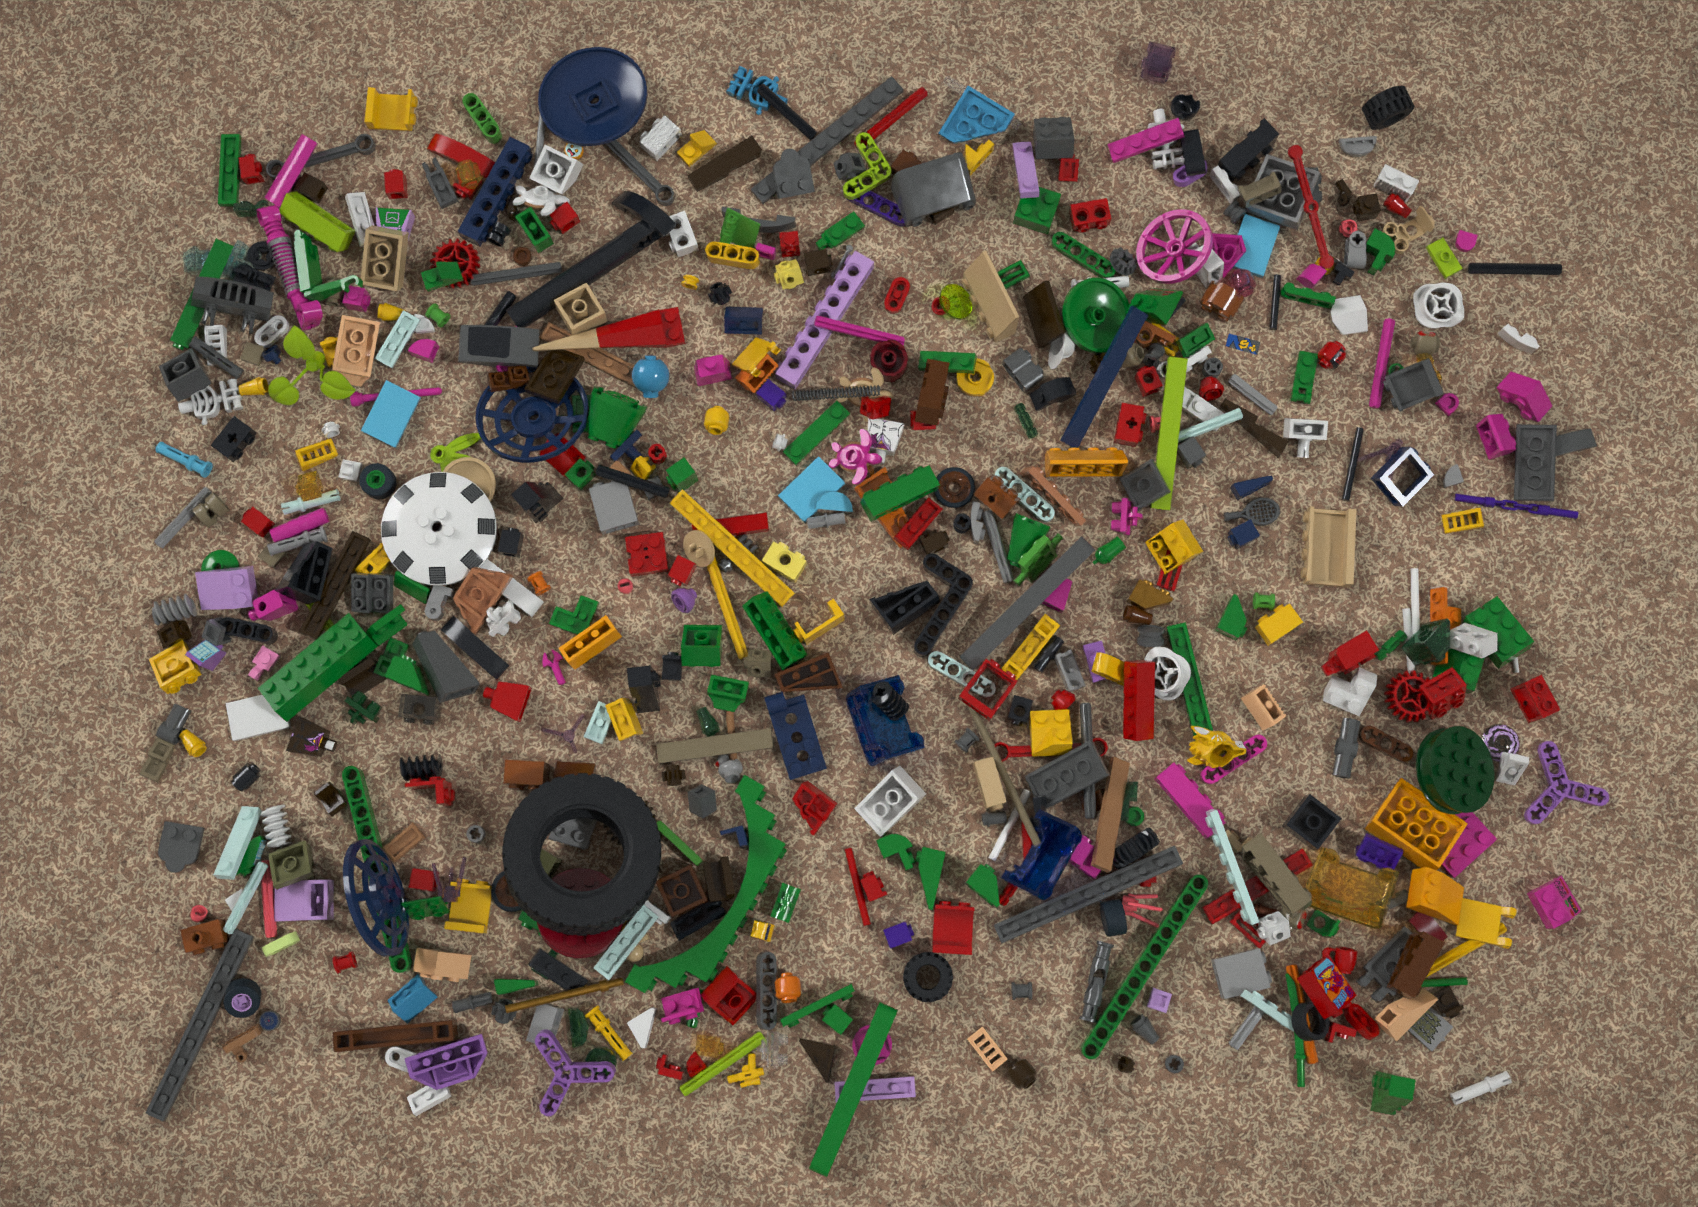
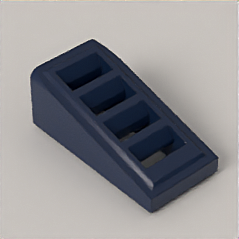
M1271 475L1232 484L1230 489L1239 501L1269 485L1273 481V477Z

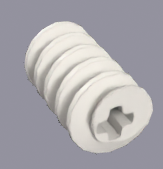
M285 805L273 806L261 812V816L267 817L262 820V823L268 825L264 828V831L270 832L265 836L266 839L271 840L267 843L268 847L277 848L293 843L286 841L291 835L285 834L290 827L283 826L288 822V820L282 819L287 812L280 811Z

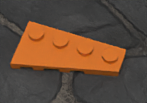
M886 467L855 487L854 490L861 499L865 492L871 489L876 491L880 489L882 484L890 481ZM901 507L877 520L893 539L909 519ZM894 540V542L901 549L903 546L900 545L896 540Z

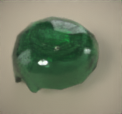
M598 1046L590 1050L585 1058V1062L607 1061L611 1062L615 1067L617 1065L615 1053L606 1046ZM604 1068L602 1071L605 1072L606 1076L610 1073L607 1071V1068Z

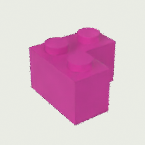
M1510 372L1496 387L1500 398L1506 403L1516 404L1521 411V416L1526 420L1539 422L1552 407L1541 381Z
M1077 835L1061 857L1092 879H1095L1101 870L1091 866L1094 846L1091 845L1092 841L1084 835Z

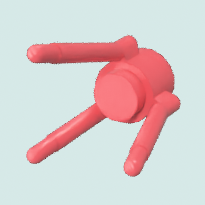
M1128 893V896L1123 895L1122 905L1125 915L1132 916L1158 928L1159 924L1133 912H1137V908L1161 912L1163 909L1160 907L1138 903L1139 900H1136L1158 898V895Z

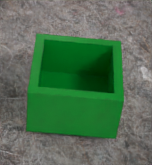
M1039 187V197L1020 198L1013 224L1048 235L1061 194Z

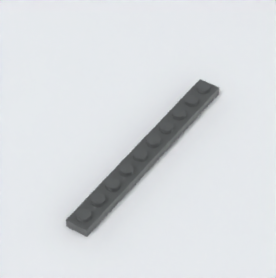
M891 76L797 151L798 155L805 157L811 167L903 93V88ZM773 172L751 188V192L762 204L777 194Z
M1172 846L994 924L995 930L1001 943H1005L1181 866L1183 862L1176 847Z
M239 929L233 931L147 1108L146 1114L160 1121H166L224 1001L226 988L234 981L254 936Z

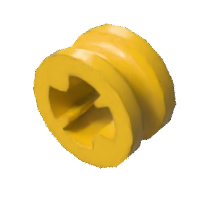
M683 275L684 281L681 282V285L685 288L696 290L698 288L696 284L700 280L692 275Z

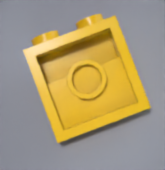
M183 640L149 659L160 688L167 694L179 692L181 686L195 683L197 677L202 675L197 663L185 655L189 648Z

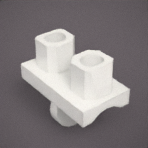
M510 600L502 607L498 606L496 609L490 607L486 611L488 615L486 621L490 628L488 633L493 637L497 633L505 636L509 631V624L507 623L510 621L515 624L521 619L520 612L514 609L513 602Z

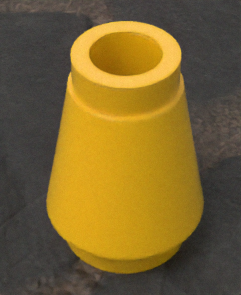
M385 302L384 304L380 303L377 318L382 319V321H397L404 309Z
M257 377L239 385L238 389L241 396L265 395L268 392L269 385L265 378Z
M188 729L180 733L179 738L190 756L196 758L206 751L205 742Z

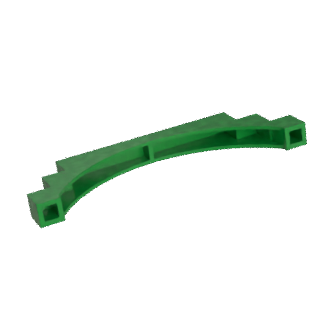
M744 775L735 790V793L740 795L748 823L749 854L741 888L728 913L708 936L686 952L652 965L639 966L634 964L625 980L626 983L646 994L648 991L652 992L658 982L655 980L656 977L674 988L684 985L688 977L685 975L686 972L691 973L706 983L709 979L714 980L718 973L717 965L719 962L723 963L728 955L726 950L729 944L731 946L734 945L738 938V935H736L739 927L743 929L748 920L745 916L749 910H754L758 903L755 900L759 893L763 894L768 885L765 881L768 876L772 877L778 868L775 865L777 860H782L787 852L784 842L767 833L768 830L772 831L777 822L775 820L776 815L756 804L764 799L767 793L764 791L765 786Z

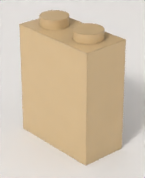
M994 757L975 761L973 768L985 810L990 809L991 812L1001 810L1006 803Z

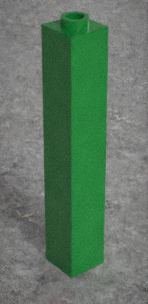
M216 238L199 277L220 279L234 246ZM193 290L170 338V342L173 343L172 346L182 351L184 348L189 349V344L196 334L205 309L191 306Z

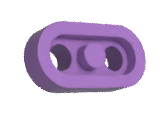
M1205 161V167H1206V173H1207V170H1208V169H1207V162ZM1183 165L1173 173V181L1178 187H1186L1205 174L1187 177L1185 165Z

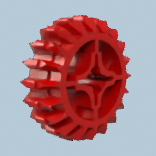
M456 238L455 243H453L452 239H449L448 244L442 241L443 246L441 248L436 246L438 252H432L434 258L430 259V263L433 264L430 266V269L437 267L436 262L458 261L460 271L465 270L461 273L463 281L450 284V287L454 289L457 284L459 288H462V283L468 286L467 280L474 279L472 275L479 274L476 269L481 267L478 263L480 257L477 256V250L473 249L472 244L468 245L465 240L460 242L458 238ZM460 252L466 253L469 256V261L462 259Z
M1406 670L1403 672V675L1401 673L1396 674V678L1392 677L1390 679L1392 684L1386 685L1390 691L1384 692V695L1389 696L1384 702L1391 703L1387 709H1394L1392 712L1393 716L1399 713L1398 719L1400 721L1405 718L1407 723L1411 722V720L1416 723L1419 721V718L1425 720L1426 715L1432 714L1430 710L1431 704L1426 698L1423 707L1420 706V697L1422 695L1420 690L1414 689L1411 684L1408 685L1407 681H1414L1420 686L1429 681L1430 677L1423 679L1424 675L1422 672L1417 675L1415 670L1411 671V673ZM1401 685L1402 696L1400 699H1397V690ZM1418 692V694L1414 695V698L1404 701V699L1408 698V695ZM1408 704L1416 712L1407 711L1401 705Z

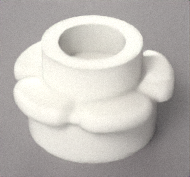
M327 422L321 431L326 438H332L340 434V425L335 424V422Z
M777 434L774 439L772 448L777 449L778 452L786 447L788 439L785 438V434Z

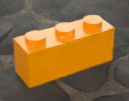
M605 615L558 649L568 664L576 670L622 636L613 622Z

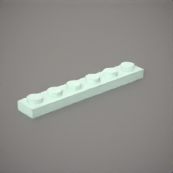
M1216 809L1206 811L1207 817H1205L1207 826L1212 828L1214 834L1212 840L1215 846L1219 847L1221 852L1219 854L1220 861L1223 866H1226L1228 871L1226 873L1227 880L1230 884H1233L1235 890L1233 896L1242 908L1240 910L1241 917L1248 924L1254 925L1259 923L1219 813Z

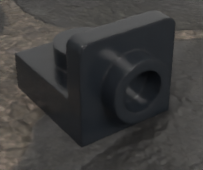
M667 652V655H662V680H682L681 656H678L679 653Z

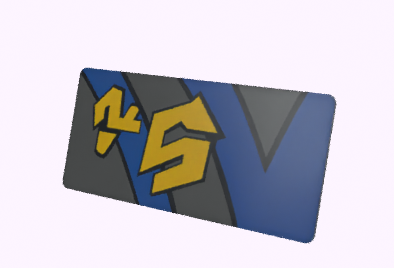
M1233 334L1228 335L1226 347L1256 355L1260 346L1259 341Z

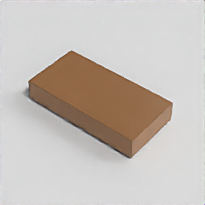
M413 822L382 848L393 862L396 863L426 837Z

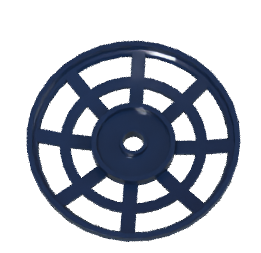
M527 367L528 373L535 372L537 367ZM576 378L572 381L559 404L551 403L537 396L522 399L519 395L525 392L526 385L517 389L506 390L508 395L500 402L496 411L485 409L490 397L495 393L491 392L490 386H488L481 395L476 407V427L484 444L501 458L520 463L545 461L571 447L586 427L589 415L588 398L583 386ZM577 390L583 402L584 414L573 416V408L569 397ZM513 399L516 405L512 413H504L503 410L506 405ZM564 402L568 415L557 416L555 409ZM532 415H538V418L535 420L529 419ZM483 416L495 418V428L499 437L488 440L483 428ZM501 420L511 421L514 429L504 434L501 428ZM582 422L575 435L566 444H563L560 440L567 434L571 424ZM556 424H566L557 437L551 432ZM519 434L526 438L525 445L516 444L510 439ZM545 436L549 440L545 444L532 446L535 438ZM504 442L514 449L521 450L522 454L520 457L510 456L500 452L494 446ZM552 445L557 448L555 451L545 455L529 457L531 451L543 450Z
M368 839L355 841L347 849L343 862V884L350 914L358 932L374 952L383 957L397 955L404 949L409 935V915L401 905L402 902H407L401 879L391 859L377 843ZM363 845L367 847L371 854L364 863L356 858L357 852ZM373 861H375L379 872L375 873L370 868ZM381 862L388 867V873L384 871ZM354 865L362 870L363 893L356 894ZM366 901L369 912L375 921L372 930L368 927L358 902ZM399 915L402 922L397 928L396 916ZM385 919H391L392 929L384 924ZM380 929L385 934L392 936L391 948L384 946L376 938ZM402 932L400 944L397 947V935Z

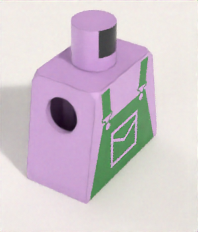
M376 207V224L378 227L409 232V239L415 215L411 210Z

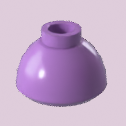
M679 588L672 591L671 598L679 611L689 613L694 607L697 594L692 588Z

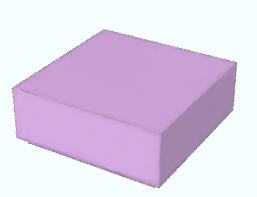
M1152 988L1146 1007L1166 1013L1172 994Z

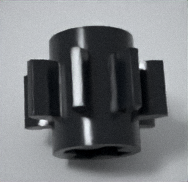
M716 282L711 285V293L708 294L711 302L724 305L730 301L729 294L732 291L729 285L722 282Z

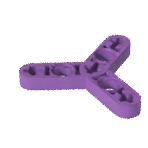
M1545 741L1540 743L1537 749L1549 786L1526 809L1524 817L1529 824L1541 823L1564 798L1593 806H1603L1608 803L1609 794L1606 790L1568 780L1558 747L1554 742ZM1546 745L1547 747L1552 748V751H1550L1549 754L1547 752L1544 753L1543 749L1546 748ZM1550 757H1551V758H1552V757H1555V759H1556V760H1550V761H1548V762L1546 761V759H1549ZM1554 763L1558 766L1557 774H1552L1549 771L1550 764ZM1559 776L1562 777L1561 779H1558V781H1557V780H1554V781H1553V779H1552V778L1559 777ZM1559 784L1565 787L1562 789V792L1556 789ZM1577 787H1581L1584 790L1582 798H1578L1575 795ZM1600 792V796L1603 797V800L1597 802V798L1589 797V795H1596ZM1545 796L1552 799L1550 807L1544 806L1542 802ZM1539 807L1544 810L1536 815L1538 819H1531L1532 814L1530 812H1536Z
M548 1029L541 1030L535 1038L537 1048L555 1073L539 1106L540 1112L545 1116H552L556 1113L571 1083L609 1082L616 1073V1068L611 1062H572L555 1035ZM542 1036H543L544 1038L548 1037L549 1040H548L547 1042H546V1041L542 1042V1041H541V1038H542ZM551 1052H558L561 1059L558 1061L553 1060ZM589 1068L592 1073L591 1076L585 1077L582 1075L581 1069ZM604 1068H607V1071L610 1072L608 1076L605 1075V1072H602ZM564 1069H565L566 1071L570 1070L571 1073H570L569 1075H568V1074H565V1075H564V1074H563V1071H564ZM560 1085L563 1088V1093H555L553 1086ZM553 1098L555 1100L549 1110L546 1107L550 1099Z

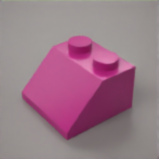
M1503 414L1487 415L1476 425L1489 460L1510 454L1516 450V441L1509 432V423L1507 419H1504Z

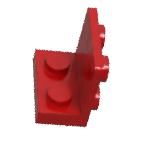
M1453 667L1419 686L1420 692L1431 704L1430 710L1432 714L1429 715L1431 720L1436 717H1443L1448 710L1456 709L1464 703L1467 684Z

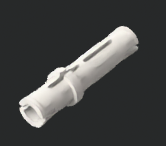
M1504 1071L1493 1077L1487 1076L1481 1082L1450 1093V1097H1453L1452 1101L1457 1106L1487 1092L1493 1093L1497 1088L1511 1084L1512 1081L1508 1079L1510 1076L1507 1071Z

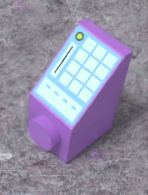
M204 640L185 655L199 666L213 671L226 655V652L222 650L223 645L215 646L209 641Z

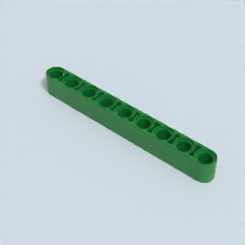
M879 1002L809 1166V1170L824 1177L828 1176L898 1009Z

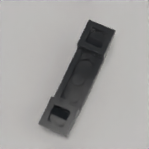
M624 191L612 201V205L623 212L629 211L647 222L650 229L662 237H665L676 227V223L663 210L637 193Z
M455 616L441 628L444 634L496 680L509 667L501 657Z

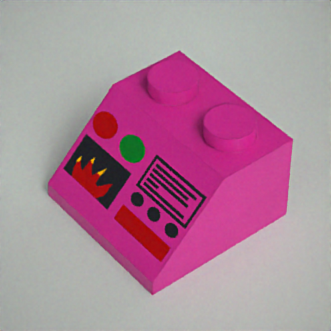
M1562 875L1527 893L1546 929H1554L1573 919L1582 911Z

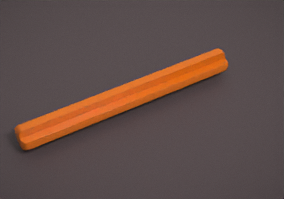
M1297 965L1286 966V971L1295 982L1298 1003H1305L1302 986L1296 979L1299 977ZM1307 1012L1306 1021L1309 1030L1312 1032ZM1303 1040L1307 1063H1317L1318 1057L1314 1040Z

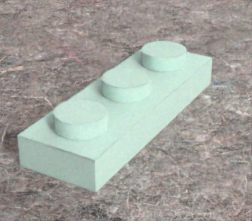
M403 310L375 359L393 369L421 320Z
M1247 990L1243 991L1241 997L1294 1032L1291 1015L1285 1011L1278 1012V1006L1269 1000L1267 1003L1264 1002V996L1258 992L1253 991L1250 993Z

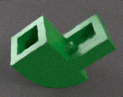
M1376 228L1366 242V252L1375 256L1367 271L1369 274L1374 276L1377 271L1381 272L1386 262L1390 263L1395 255V244L1391 237Z
M891 834L876 840L883 859L898 853L905 870L913 868L912 864L915 863L912 853H907L906 849L913 847V845L906 837L899 834Z

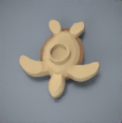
M872 368L873 380L861 377L849 381L848 378L842 376L840 377V383L844 390L845 387H851L852 389L853 386L855 388L856 386L858 388L860 386L862 388L863 386H869L870 395V386L872 385L873 387L875 385L877 388V385L881 387L884 383V378L879 369ZM881 389L880 395H871L870 397L874 399L882 396H888L891 398V400L894 398L893 394L890 391ZM843 397L837 399L839 402L848 399L852 404L860 407L862 397ZM865 416L864 421L868 422V417Z

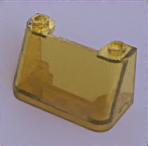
M1321 847L1306 882V889L1312 895L1310 907L1373 929H1380L1384 923L1399 878V872L1387 867L1380 869L1378 874L1340 862V856L1335 850Z

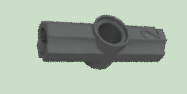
M1342 719L1340 735L1336 740L1334 749L1336 757L1333 776L1350 779L1353 759H1355L1358 752L1357 738L1360 721L1356 719Z

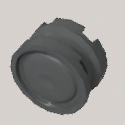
M1142 625L1138 627V645L1144 647H1160L1164 645L1162 634L1165 633V629L1156 625Z

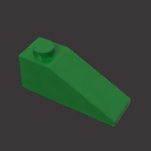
M922 847V851H917L915 862H919L918 869L928 910H933L946 852Z

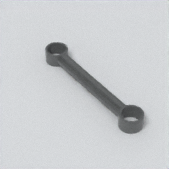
M361 134L355 139V142L312 154L305 168L358 152L363 155H369L376 148L375 142L370 135ZM363 140H371L369 148H360V143ZM280 160L268 162L266 172L271 179L275 180L277 175L271 174V169L276 165L283 166L285 162L282 163Z
M617 140L606 143L655 193L657 202L660 205L669 206L674 202L675 195L673 189L668 185H661ZM662 191L671 192V198L666 201L660 200L658 196Z

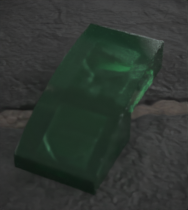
M1127 782L1120 818L1122 821H1128L1129 801L1137 802L1138 782Z

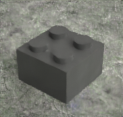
M1042 117L1034 119L1033 141L1036 159L1073 158L1074 133L1071 117Z
M192 348L158 366L167 388L178 402L189 398L192 394L212 384L204 364Z

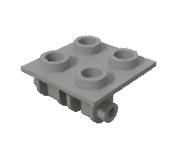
M577 818L566 821L553 829L548 839L586 850L589 848V840L597 820Z

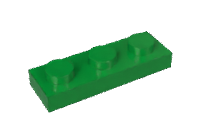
M921 351L918 369L919 371H925L927 359L949 362L948 372L974 374L977 355L976 353Z

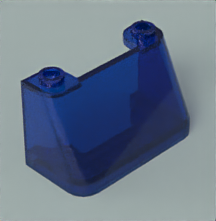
M899 675L860 685L846 695L847 707L865 758L870 766H876L925 748L922 735L918 732H911L906 715L897 721H891L872 702L873 688L879 682H888L901 696L905 687Z
M1039 809L1035 816L1039 820V827L1036 826L1035 830L1039 833L1038 837L1041 844L1036 847L1032 845L1021 866L1015 864L1013 867L1014 871L1005 870L1001 879L1024 893L1045 900L1052 895L1056 883L1077 845L1082 840L1081 830L1075 825Z

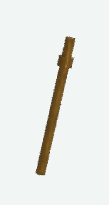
M623 978L609 981L604 979L596 984L505 1005L506 1013L597 991H609V988L624 985Z

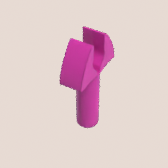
M551 649L554 655V662H551L544 652L543 667L549 666L552 668L558 685L565 684L566 681L559 667V662L563 660V657Z

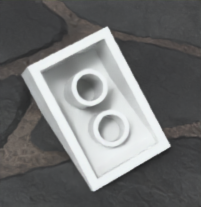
M898 766L891 770L854 809L882 837L926 793L901 766Z

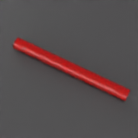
M852 848L844 849L863 926L870 925L871 922Z

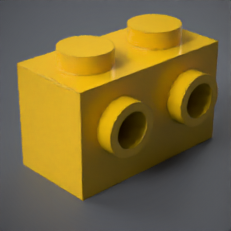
M1290 603L1286 606L1281 604L1273 610L1274 614L1270 617L1266 614L1257 620L1259 624L1255 629L1267 646L1303 623Z

